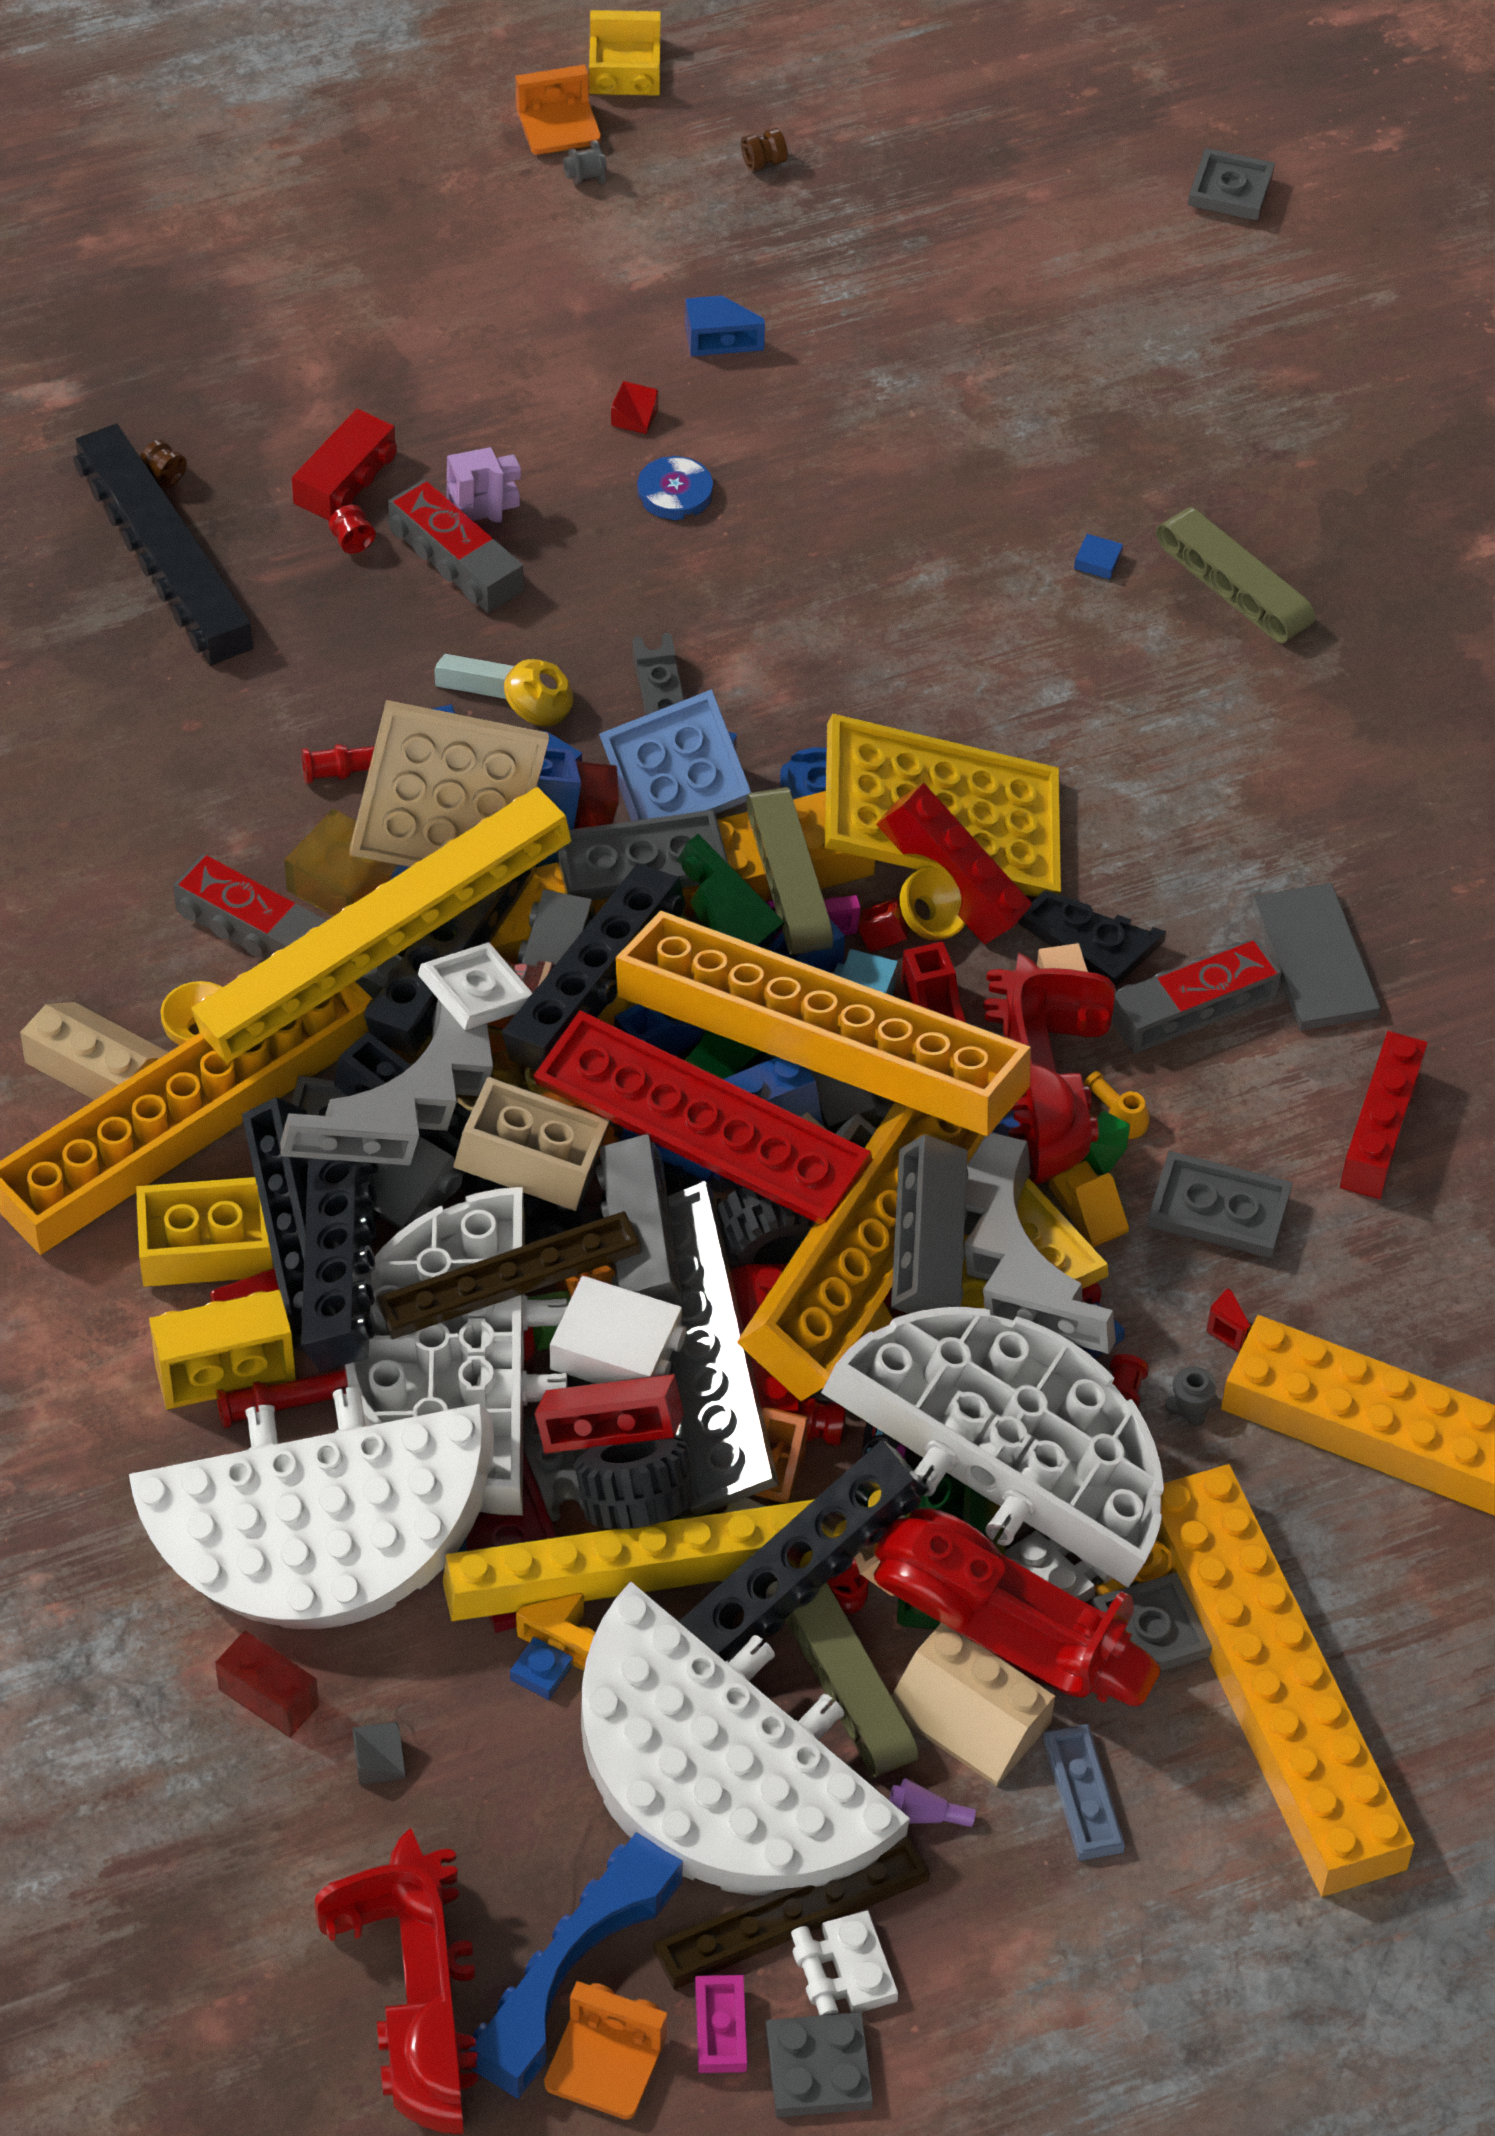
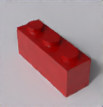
M356 408L291 477L293 504L328 521L335 511L346 505H351L353 498L362 488L368 487L372 483L376 473L385 464H389L394 459L397 452L395 426Z
M675 1374L546 1390L535 1411L544 1453H552L596 1446L675 1438L684 1417V1411Z

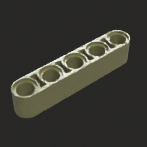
M1187 507L1157 526V540L1169 555L1274 641L1285 643L1314 624L1315 612L1305 597L1196 509Z
M783 787L748 793L746 802L750 825L777 915L784 921L781 929L789 954L796 955L831 949L833 947V936L829 916L790 789Z
M826 1582L819 1588L818 1595L811 1603L804 1607H798L785 1621L825 1694L832 1697L831 1705L836 1701L842 1707L844 1716L840 1721L867 1770L876 1778L917 1761L919 1758L917 1746L911 1731Z

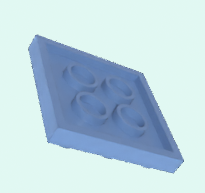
M712 689L599 734L631 821L714 810L715 814L745 803L747 794L752 793Z

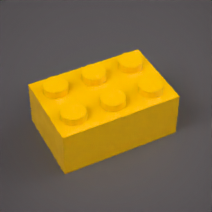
M255 1177L136 1186L139 1259L143 1287L240 1280L273 1268V1259Z
M280 1290L255 1292L243 1298L224 1302L214 1301L205 1306L183 1311H168L160 1316L149 1318L155 1367L166 1410L216 1399L217 1389L223 1388L225 1392L252 1387L253 1382L256 1381L265 1382L266 1386L296 1380L292 1334Z

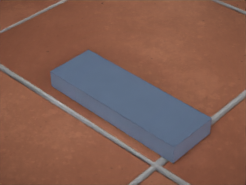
M1089 1724L1044 1732L1043 1743L1078 1861L1123 1853L1125 1844Z

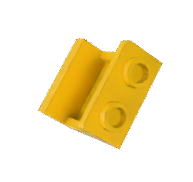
M590 10L589 94L660 95L661 11Z

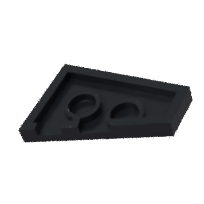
M1047 890L1031 902L1030 908L1018 921L1019 925L1052 947L1079 943L1087 971L1108 977L1115 987L1162 945L1166 937V931L1152 927L1148 931L1133 926L1129 918L1117 915L1113 919L1095 913L1091 905Z

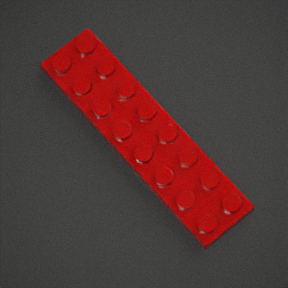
M581 1010L533 1075L537 1085L640 1136L647 1134L652 1142L818 1224H823L829 1219L872 1161L871 1151Z

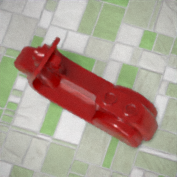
M1018 952L1015 971L992 969L987 972L986 980L992 981L989 983L988 990L1007 996L1006 999H986L983 1002V1009L989 1010L985 1013L987 1021L1003 1024L1005 1038L1031 1047L1030 1087L1012 1107V1110H1016L1014 1112V1120L1018 1121L1019 1126L1009 1130L1008 1137L1028 1141L1029 1177L1037 1185L1045 1183L1079 1164L1089 1154L1091 1142H1097L1098 1140L1096 1116L1089 1115L1091 1110L1090 1086L1083 1085L1080 1073H1056L1048 1032L1082 1037H1100L1104 1035L1111 1026L1116 990L1111 980L1103 975L1072 969L1040 968L1030 958Z
M921 1507L909 1513L906 1518L894 1520L888 1525L887 1533L874 1546V1555L880 1561L874 1572V1581L880 1587L1058 1691L1081 1698L1094 1692L1097 1694L1096 1698L1100 1702L1106 1703L1109 1696L1127 1705L1137 1707L1145 1702L1160 1675V1665L1143 1648L1130 1640L1132 1633L1125 1630L1134 1613L1132 1596L1121 1591L1114 1598L1107 1612H1103L1004 1556L990 1539L970 1524L953 1515L933 1508Z
M410 1828L399 1838L391 1854L390 1865L364 1870L332 1881L324 1887L315 1898L316 1920L322 1934L327 1935L330 1941H335L336 1934L354 1929L355 1938H361L363 1925L386 1918H399L407 2004L385 2006L386 2021H377L379 2051L389 2050L390 2065L380 2066L383 2096L393 2095L394 2108L404 2117L421 2127L440 2133L463 2135L460 2092L474 2086L478 2082V2074L460 2073L461 2070H470L477 2067V2053L459 2052L460 2049L475 2047L476 2042L470 2035L458 2034L454 2029L450 1976L462 1982L475 1978L474 1965L461 1966L456 1963L459 1957L473 1955L472 1942L466 1940L458 1941L448 1949L446 1944L443 1905L459 1898V1890L452 1887L445 1889L443 1886L446 1884L452 1885L458 1881V1868L451 1865L444 1867L442 1864L454 1862L457 1859V1854L451 1849H441L423 1856L415 1833Z

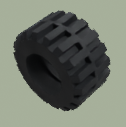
M745 1187L733 1191L728 1195L729 1198L722 1201L717 1207L730 1270L750 1264H788L815 1224L814 1221Z
M679 1436L668 1439L591 1447L576 1459L575 1470L585 1518L592 1525L598 1527L634 1529L654 1525L680 1514L683 1510L689 1508L693 1503L692 1501L696 1498L686 1443Z

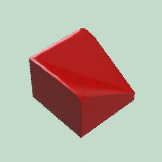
M623 381L611 406V426L647 434L659 408L658 390Z
M896 897L864 909L857 927L870 952L906 940L910 929L902 915L900 899Z
M1227 1288L1210 1307L1206 1331L1239 1353L1252 1326H1250L1233 1292Z

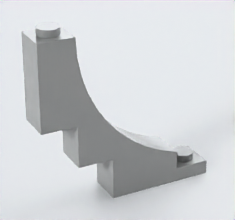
M438 999L432 1019L433 1038L427 1050L417 1062L401 1075L374 1089L352 1096L330 1099L325 1116L288 1113L280 1142L281 1156L411 1165L419 1138L418 1128L447 1131L457 1101L456 1094L479 1096L487 1077H490L493 1062L487 1023L464 1030Z
M991 1132L988 1137H984L967 1164L968 1180L965 1192L967 1216L964 1223V1234L969 1235L964 1243L967 1275L988 1280L983 1289L985 1309L990 1310V1315L1003 1317L1012 1321L1016 1316L1030 1320L1056 1332L1078 1346L1109 1354L1116 1342L1113 1310L1084 1303L1081 1283L1060 1271L1035 1248L1025 1234L1018 1219V1202L1023 1186L1030 1175L1028 1141Z

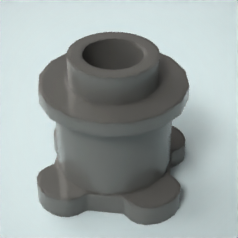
M598 140L591 141V149L576 151L574 148L569 149L568 157L563 159L564 172L567 179H572L576 185H580L582 180L597 178L599 184L606 183V159L604 154H602Z
M1187 1367L1181 1369L1175 1375L1172 1383L1175 1395L1167 1398L1165 1406L1170 1414H1179L1186 1418L1190 1425L1199 1426L1205 1422L1207 1411L1217 1405L1216 1381L1213 1375L1203 1368Z

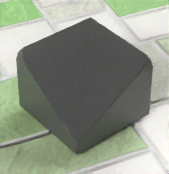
M398 1722L352 1728L359 1785L406 1779Z

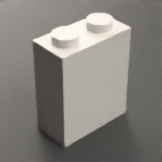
M582 1275L551 1340L550 1369L567 1373V1375L595 1384L669 1375L671 1361L668 1360L672 1351H680L687 1331V1327L681 1325L682 1307Z

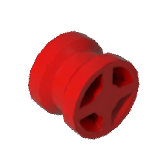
M357 505L341 507L333 513L328 522L330 531L338 538V544L348 554L364 551L374 542L376 537L374 527L369 521H366L364 511Z
M853 1558V1563L847 1571L827 1581L844 1614L859 1611L864 1607L868 1597L869 1580L860 1574L855 1558ZM838 1587H848L850 1591H844L842 1589H838Z

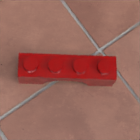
M924 782L896 801L876 823L902 854L923 855L936 861L949 872L961 894V907L958 916L984 945L1011 929L1032 905L1031 901Z
M944 942L904 950L901 982L909 1002L966 1023L958 994L956 971Z
M1387 1030L1346 1155L1339 1188L1381 1199L1409 1103L1412 1102L1421 1074L1428 1044L1427 1041Z

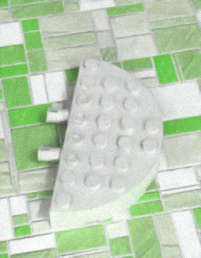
M522 1187L480 1192L466 1196V1202L456 1204L443 1210L442 1206L437 1207L403 1228L381 1248L374 1257L376 1267L371 1272V1285L374 1291L375 1302L373 1305H370V1319L373 1324L374 1337L369 1339V1359L345 1365L348 1387H358L362 1390L361 1398L365 1426L481 1404L492 1415L494 1444L491 1473L487 1477L482 1495L483 1504L479 1512L499 1515H523L524 1406H528V1402L541 1401L546 1390L568 1387L567 1373L538 1375L527 1374V1371H524V1331H528V1327L559 1326L568 1306L567 1298L528 1300V1297L522 1294L391 1340L378 1309L376 1297L524 1246L525 1208Z
M944 1307L922 1310L897 1317L891 1321L890 1325L874 1333L870 1331L846 1351L831 1372L821 1392L822 1394L923 1457L914 1472L921 1480L927 1479L925 1485L929 1491L924 1496L934 1494L936 1487L947 1472L1000 1506L992 1521L986 1526V1533L991 1540L995 1538L1001 1527L1005 1529L997 1541L998 1544L1009 1545L1012 1543L1015 1534L1024 1521L1126 1587L1130 1586L1154 1546L1162 1518L1160 1510L1164 1485L1160 1460L1149 1428L1133 1400L1126 1401L1120 1391L1113 1385L1112 1382L1115 1378L1090 1354L1056 1332L1017 1316L1013 1321L1003 1317L990 1315V1310L982 1308Z
M358 1387L346 1388L347 1394H343L342 1389L333 1392L339 1430L331 1434L279 1444L274 1406L259 1405V1412H256L255 1407L245 1410L248 1418L251 1448L246 1451L129 1474L132 1494L140 1519L151 1541L162 1557L179 1576L213 1601L250 1620L278 1625L283 1628L324 1629L344 1626L366 1620L397 1605L396 1602L402 1600L417 1588L421 1589L427 1585L444 1568L446 1554L456 1553L471 1531L482 1507V1495L488 1474L491 1473L494 1444L492 1415L481 1404H475L365 1426L361 1398L362 1390Z
M630 1582L614 1600L593 1637L585 1664L581 1705L583 1749L590 1775L594 1778L609 1813L630 1838L637 1832L661 1849L683 1861L682 1876L694 1881V1878H697L701 1881L721 1886V1890L727 1892L766 1896L786 1888L808 1885L818 1887L826 1885L830 1881L848 1877L876 1862L880 1855L888 1851L903 1837H906L910 1818L818 1741L838 1719L844 1716L842 1707L836 1701L831 1707L829 1706L832 1697L822 1694L819 1700L799 1721L792 1719L749 1682L775 1656L774 1651L767 1642L760 1647L759 1644L763 1639L753 1635L730 1662L724 1661L636 1585Z

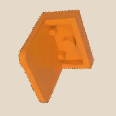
M585 64L515 76L516 110L533 154L540 155L572 148H585L591 146V141L598 140L599 143L601 142V134L589 104V81Z
M577 1981L570 1996V2020L544 2079L546 2091L624 2120L633 2118L667 2039V2012L661 2011L656 2004L647 2000L638 1999L633 2001L618 1996L607 1986L596 1983L587 1985Z

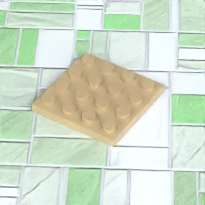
M386 700L350 845V855L408 867L417 861L423 860L443 847L448 841L459 837L476 826L484 818L490 817L512 803L517 797L537 787L549 742L548 733Z

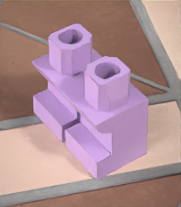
M489 447L447 456L448 483L446 486V498L472 521L488 517L492 522L500 523L502 522V510L520 506L519 491L514 481L521 479V468L514 454L496 458L492 448Z

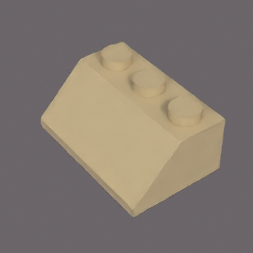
M76 1002L45 1004L20 1032L26 1064L93 1100H96L169 1053Z
M487 1077L463 1130L453 1168L509 1188L522 1187L523 1193L576 1211L610 1120Z
M941 1623L915 1652L891 1698L907 1726L997 1787L1051 1724L1055 1695L990 1651Z

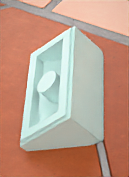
M444 654L435 667V686L506 699L504 681L514 666Z

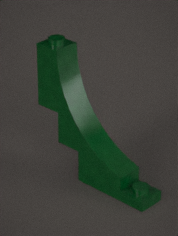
M699 833L690 839L677 861L681 864L684 873L690 879L700 884L690 903L700 920L701 926L764 948L775 938L784 921ZM704 1029L698 1045L684 1061L721 1079H725L749 1069L766 1052Z

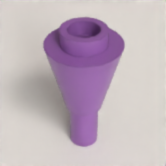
M904 1778L901 1787L893 1785L889 1801L910 1818L909 1824L942 1823L946 1821L972 1827L974 1823L976 1809L948 1803L946 1799Z

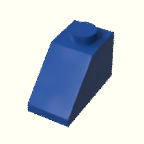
M722 295L685 298V329L690 356L764 350L765 321L763 317Z

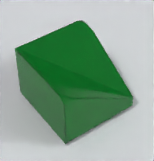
M1105 1110L1096 1117L1098 1122L1097 1142H1091L1089 1154L1080 1162L1087 1161L1093 1171L1099 1175L1109 1173L1127 1150L1130 1125Z

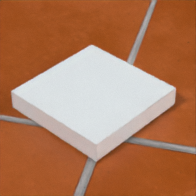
M489 942L422 963L418 972V976L464 1030L516 1014L532 995L530 989Z

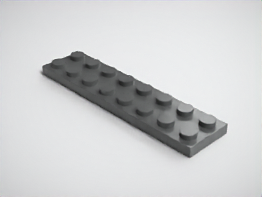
M706 1181L668 1196L684 1301L674 1305L682 1307L681 1325L687 1327L686 1336L680 1351H672L668 1360L671 1361L669 1375L675 1374L684 1411V1417L675 1436L681 1437L683 1442L686 1443L696 1498L692 1501L690 1509L697 1516L779 1485L750 1355L737 1343L744 1328L713 1190Z

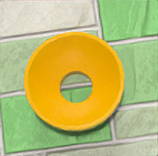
M527 659L514 666L505 677L504 693L511 708L524 720L538 726H553L560 723L569 713L574 700L570 682L558 666L539 659ZM539 674H547L552 677L556 682L557 689L547 688L541 682Z
M929 866L914 872L905 880L900 892L901 912L906 923L916 934L927 940L937 941L948 939L963 929L965 923L958 916L961 907V894L950 874ZM917 899L923 900L930 909L928 920H923L917 915L915 911Z
M196 981L183 984L172 990L164 999L160 1010L161 1023L166 1035L179 1046L194 1037L195 1035L189 1031L190 1026L196 1023L191 1007L199 1003L207 995L221 989L222 986L212 982Z

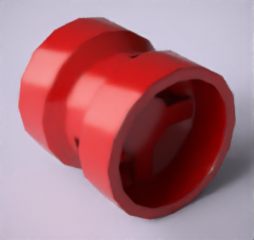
M811 1397L801 1401L799 1415L808 1417L806 1442L823 1438L827 1445L840 1447L846 1408L835 1401H832L827 1406L819 1403L816 1398Z

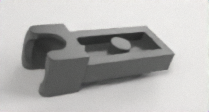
M664 633L662 635V646L656 650L648 649L640 636L634 637L632 640V660L635 675L638 679L644 714L648 715L683 701L672 636L669 633Z
M536 1416L524 1418L523 1451L550 1520L555 1522L560 1519L559 1506L567 1500L578 1502L581 1509L584 1510L575 1470L576 1459L573 1451L544 1453Z

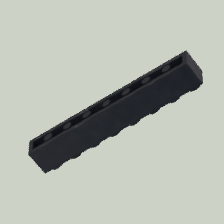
M118 423L75 438L77 455L73 456V461L80 477L86 476L89 480L90 489L97 502L103 501L110 523L114 527L119 526L122 530V537L127 549L130 552L135 550L137 553L140 567L146 577L152 576L160 599L163 602L168 601L170 603L173 617L180 628L185 626L194 651L196 653L202 652L211 666L252 650L251 622Z

